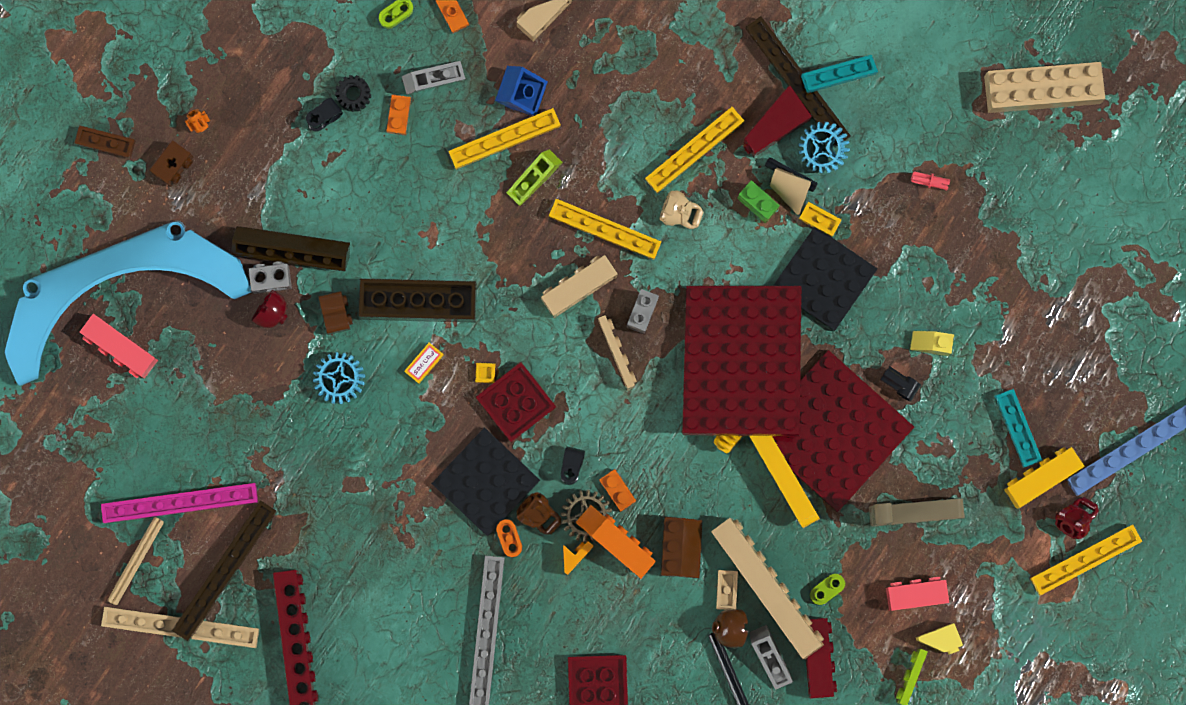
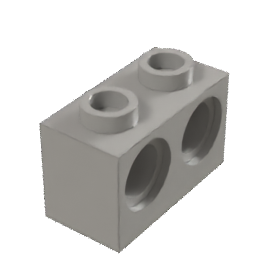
M273 262L272 266L256 264L253 265L254 268H249L251 291L253 294L270 292L272 289L274 291L292 289L289 266L284 264V262ZM277 272H284L283 279H275V274ZM259 274H265L263 282H256V277Z
M643 289L640 290L627 323V328L645 334L657 304L658 295Z

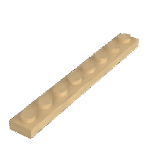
M104 607L101 624L103 627L180 637L172 631L180 617ZM203 621L191 639L257 648L259 629Z

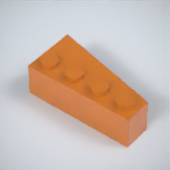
M590 505L576 523L642 579L656 562L651 557L653 553L645 546L640 548L638 545L641 542L634 536L629 538L626 535L628 531L620 524L616 527L614 525L616 521L610 515L606 514L604 516Z

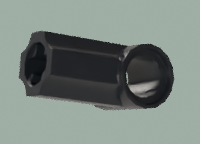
M891 366L887 368L880 381L896 390L899 396L910 402L921 387L919 382L909 376H904Z

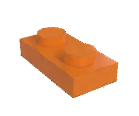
M392 95L387 133L406 135L411 97Z
M615 469L599 479L620 512L636 502V499Z

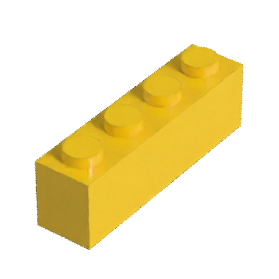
M1072 447L1059 449L1055 452L1057 456L1051 460L1049 457L1039 462L1040 467L1034 470L1031 467L1023 473L1024 477L1019 480L1016 477L1007 483L1008 487L1004 490L1016 509L1021 508L1085 467Z

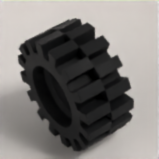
M349 75V78L344 77L343 81L340 80L338 82L339 86H336L337 92H335L340 105L351 112H354V110L361 111L360 108L362 107L363 109L366 108L365 105L366 103L369 104V98H371V90L367 82L357 75L355 77ZM351 87L360 89V96L356 100H350L346 96L347 90Z

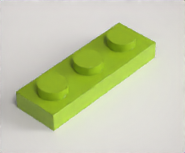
M917 649V652L913 651L910 662H912L911 668L906 670L903 677L905 681L904 686L899 688L896 695L898 704L908 705L928 651L923 649Z

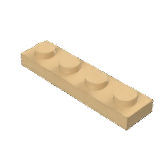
M605 315L599 317L598 322L627 391L635 388L634 383L637 381L633 371L629 372L626 366L629 364L626 354H621L619 348L622 345L619 337H614L613 335L614 325L611 319L607 320Z

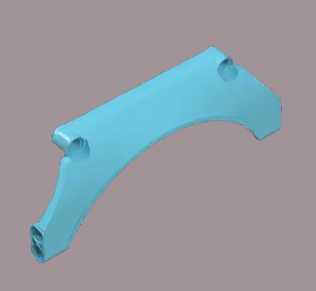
M175 220L28 279L23 285L25 296L19 298L4 352L16 382L21 386L38 379L43 350L54 325L69 305L93 286L125 273L162 270L187 274L215 286L229 297L237 299L252 293L250 282L240 259L214 245L194 231H185L184 224L181 221ZM171 226H180L181 233L177 235L173 234L171 232ZM30 282L37 285L38 289L36 292L28 289Z

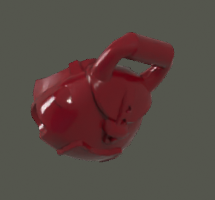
M1086 497L1078 498L1072 505L1056 513L1055 525L1069 537L1082 539L1090 531V523L1099 512L1098 505ZM1079 503L1083 504L1093 512L1089 514L1084 509L1078 507Z

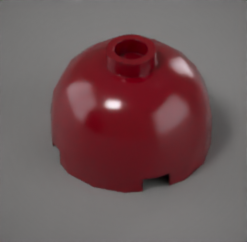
M272 289L252 317V321L263 328H273L278 323L282 325L288 316L285 314L287 302L283 296Z

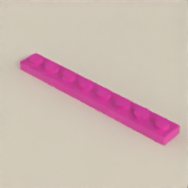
M256 483L104 503L101 504L102 519L105 524L258 503Z

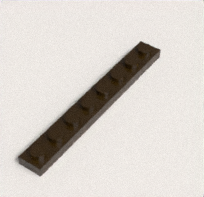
M760 16L746 26L747 32L786 84L792 87L816 124L821 122L824 125L825 122H829V128L832 124H836L835 131L841 127L842 132L840 135L847 134V137L843 138V140L849 139L851 135L818 91L807 93L801 78L803 71L764 19ZM823 132L827 138L831 136L830 133ZM836 139L833 144L834 148L838 146Z
M261 500L259 501L172 629L174 633L188 642L191 640L277 513L275 509Z

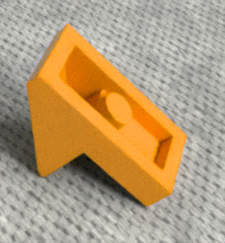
M589 541L586 544L581 542L575 549L576 555L563 545L564 571L566 575L594 547Z

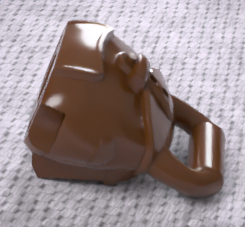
M538 492L532 493L527 497L516 511L517 519L521 523L532 528L536 527L543 534L551 535L562 524L561 517L550 507L548 499ZM550 517H554L555 520L546 529H544L543 524H545L550 519Z

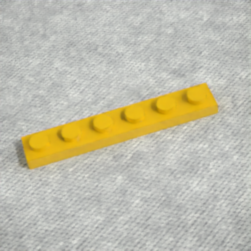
M733 107L729 108L649 174L645 180L658 194L744 123L743 118Z
M554 108L448 152L457 170L559 128L561 124Z
M559 199L555 200L549 217L652 260H655L662 242Z
M1130 525L1030 579L1040 596L1141 543L1142 540L1134 525Z

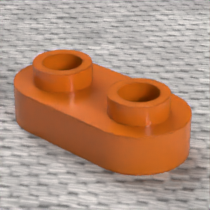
M508 519L500 521L496 531L503 551L509 557H517L522 552V544L515 524ZM504 526L510 527V531L508 533L503 532ZM511 544L516 545L515 551L509 550Z

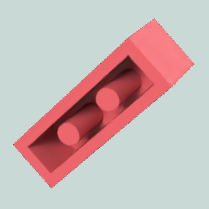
M940 577L929 578V582L921 583V579L909 581L910 585H902V582L890 583L891 587L886 588L889 611L949 603L946 580H941Z

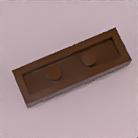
M79 125L74 144L131 159L136 141L128 137Z

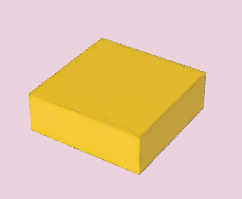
M476 363L475 382L494 383L496 364Z

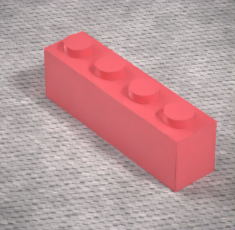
M92 314L80 330V333L84 335L82 338L90 345L93 343L98 345L99 348L97 350L105 356L110 354L115 357L113 361L121 367L126 365L130 368L128 372L137 379L139 376L145 379L158 361L95 314Z

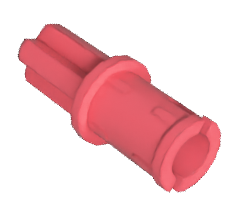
M914 171L911 176V182L926 185L928 188L935 187L947 191V185L950 183V179L934 176L933 173L929 175Z

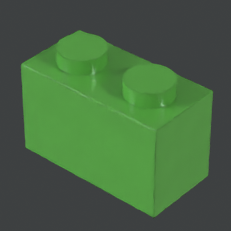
M752 180L739 193L737 198L764 223H767L780 207L776 201Z

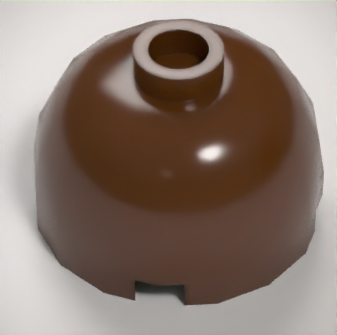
M727 609L717 616L713 622L712 631L720 644L730 648H738L744 645L748 635V631L744 630V624H748L745 612L741 609Z

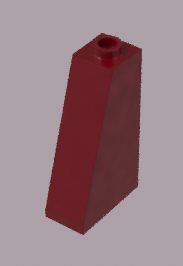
M791 86L785 89L745 137L743 147L748 155L752 154L753 157H756L810 121L812 116Z

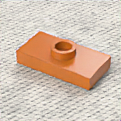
M435 0L452 34L469 26L457 0Z

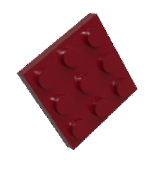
M522 362L476 396V399L511 443L557 408Z
M626 655L568 657L569 705H628Z

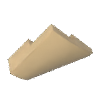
M776 167L770 187L796 214L800 215L812 181Z

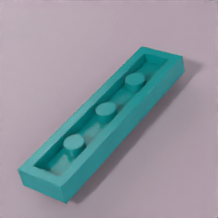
M872 55L803 73L801 78L807 93L876 75L878 70Z
M1014 389L996 395L995 399L1023 468L1042 461Z

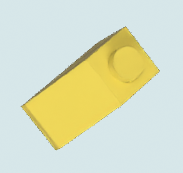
M913 331L910 350L949 356L952 353L954 334L935 331Z
M955 623L915 637L918 642L940 652H948V655L960 651L958 647L963 646Z

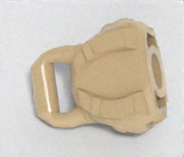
M676 190L668 193L660 214V220L665 225H682L688 229H695L699 227L704 212L698 204L692 203L685 197L684 193ZM692 209H697L691 225L688 219Z

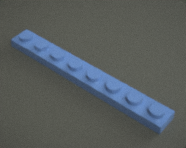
M1186 405L1066 479L1076 496L1186 428Z

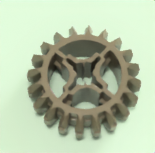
M590 490L586 491V496H583V492L579 491L580 497L578 498L573 493V502L568 498L566 499V502L570 504L569 507L566 505L562 506L564 510H567V513L563 512L561 516L567 517V519L562 520L561 523H568L564 530L568 531L571 528L570 537L575 533L578 534L576 537L577 541H579L580 536H584L583 542H587V537L590 536L587 532L576 529L572 524L583 514L584 506L587 510L586 500L598 504L601 508L598 511L604 516L612 512V508L605 509V506L609 504L608 501L601 502L604 499L603 495L599 499L596 498L598 493L596 491L593 497L590 496ZM580 502L581 513L570 517L572 508ZM590 536L591 541L594 542V538Z

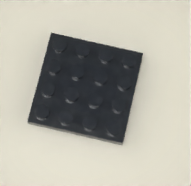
M814 227L773 286H801V309L835 331L878 268L828 234Z
M484 427L431 484L488 537L497 527L498 523L504 520L541 480Z

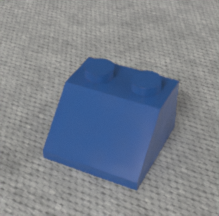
M507 66L495 101L507 108L535 116L537 115L548 81L524 67Z

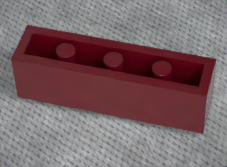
M828 618L810 619L812 629L814 631L818 630L824 638L822 641L824 646L806 658L809 698L834 697V692H837L836 681H833L832 673H835V662L831 661V653H834L833 641H829V634H832L831 622H828Z

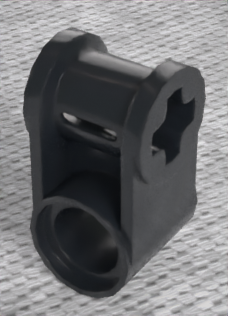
M330 97L310 111L306 116V121L310 130L318 132L339 119L343 112L333 98ZM315 119V120H318L319 122H318V123H315V122H312V120Z
M566 446L561 469V479L564 484L572 485L577 482L585 450ZM569 471H572V475H574V477H571L570 480H567V477L564 474H568Z

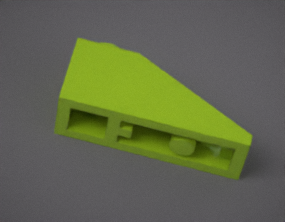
M550 149L541 152L506 193L521 206L563 162Z

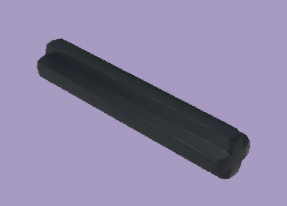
M771 157L765 163V167L772 171H775L777 167L812 181L809 187L811 192L817 187V182Z

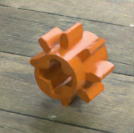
M195 109L187 114L188 120L185 123L191 132L195 130L196 133H200L208 128L207 122L210 119L204 110L200 112L199 109Z

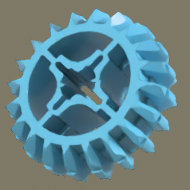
M818 122L817 128L815 125H811V131L808 129L804 131L807 137H800L801 140L805 141L798 145L799 147H804V150L799 151V154H805V157L801 160H808L807 167L813 164L812 171H816L819 167V173H824L825 169L827 173H830L832 168L838 170L837 163L841 166L844 165L841 158L848 159L844 152L850 151V148H845V145L850 142L843 140V138L847 137V134L840 135L842 132L841 127L835 131L836 124H832L829 128V122H825L824 125ZM823 131L830 133L831 136L822 140L816 134ZM835 139L838 143L837 155L835 154L836 152L833 150V144L835 142ZM811 141H813L812 143L815 145L816 148L813 155L810 149ZM821 143H822V144H826V143H827V146L825 147V148L827 149V151H822V148H823V147H822ZM823 155L833 159L829 163L817 161Z
M336 352L335 359L328 354L329 361L326 362L322 358L321 361L324 365H316L320 372H313L314 375L319 376V378L313 379L314 383H319L314 388L315 390L322 389L319 392V396L321 397L326 394L325 401L332 397V404H335L337 399H339L340 404H343V398H345L349 403L351 402L350 395L355 399L357 398V395L354 393L355 390L359 393L362 392L358 385H365L363 381H359V379L365 378V374H359V372L364 369L362 366L356 368L360 362L356 360L352 363L354 359L352 355L346 360V353H343L340 358L339 353ZM339 363L335 372L326 373L329 367ZM345 364L353 369L354 378L345 375ZM341 373L345 380L343 379V381L337 384L336 379L333 377ZM324 378L333 381V393L326 389ZM353 384L346 392L339 393L343 385Z

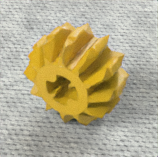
M716 436L714 444L720 451L729 453L743 436Z

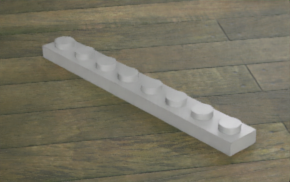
M485 556L469 705H489L504 557Z

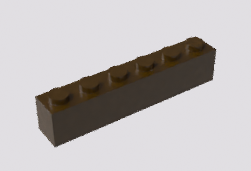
M237 226L232 238V255L346 271L350 258V242Z

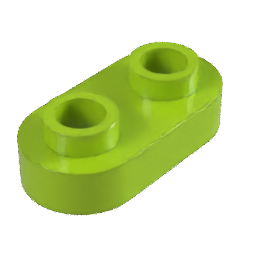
M396 0L380 12V24L387 29L398 25L413 13L412 2L410 0ZM406 6L407 10L401 11V7ZM391 17L392 21L386 22L385 19Z
M839 574L829 575L810 591L811 601L816 605L827 603L844 589V578ZM833 580L839 582L838 587L832 585ZM819 591L824 595L822 599L817 598Z

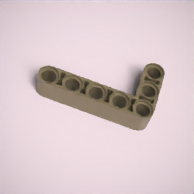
M963 499L893 505L891 503H883L869 507L871 526L965 518Z

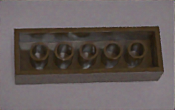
M360 279L359 318L361 320L476 323L477 284L476 281Z

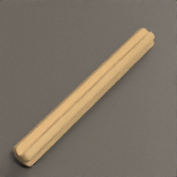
M157 517L153 518L108 598V602L118 605L164 523L163 520Z

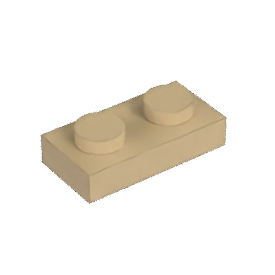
M718 570L716 609H736L738 571Z

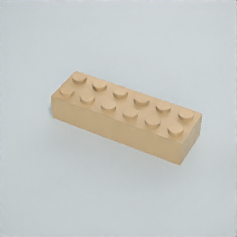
M1101 62L988 71L984 76L988 113L1101 104L1105 100Z

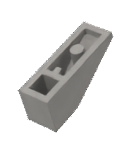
M461 61L410 72L402 76L406 94L408 95L464 80L465 75Z
M765 625L749 632L751 644L775 690L792 683L793 680L768 626Z

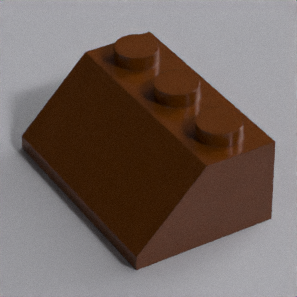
M664 517L661 576L699 578L703 520Z

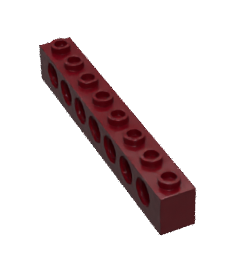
M298 570L273 573L289 704L301 705L302 702H307L309 705H316L318 693L313 688L316 676L315 671H311L310 664L313 663V654L308 649L311 637L310 632H306L305 625L308 624V615L303 610L306 598L305 593H301L300 586L303 585L302 573L299 574ZM289 585L295 588V593L292 596H287L285 593V589ZM292 604L297 607V613L293 616L288 613V607ZM293 624H298L300 627V632L297 635H293L290 632ZM296 643L302 646V652L298 655L293 652V646ZM298 663H302L305 666V671L302 674H298L295 671V666ZM301 682L307 685V691L304 694L298 691V685Z

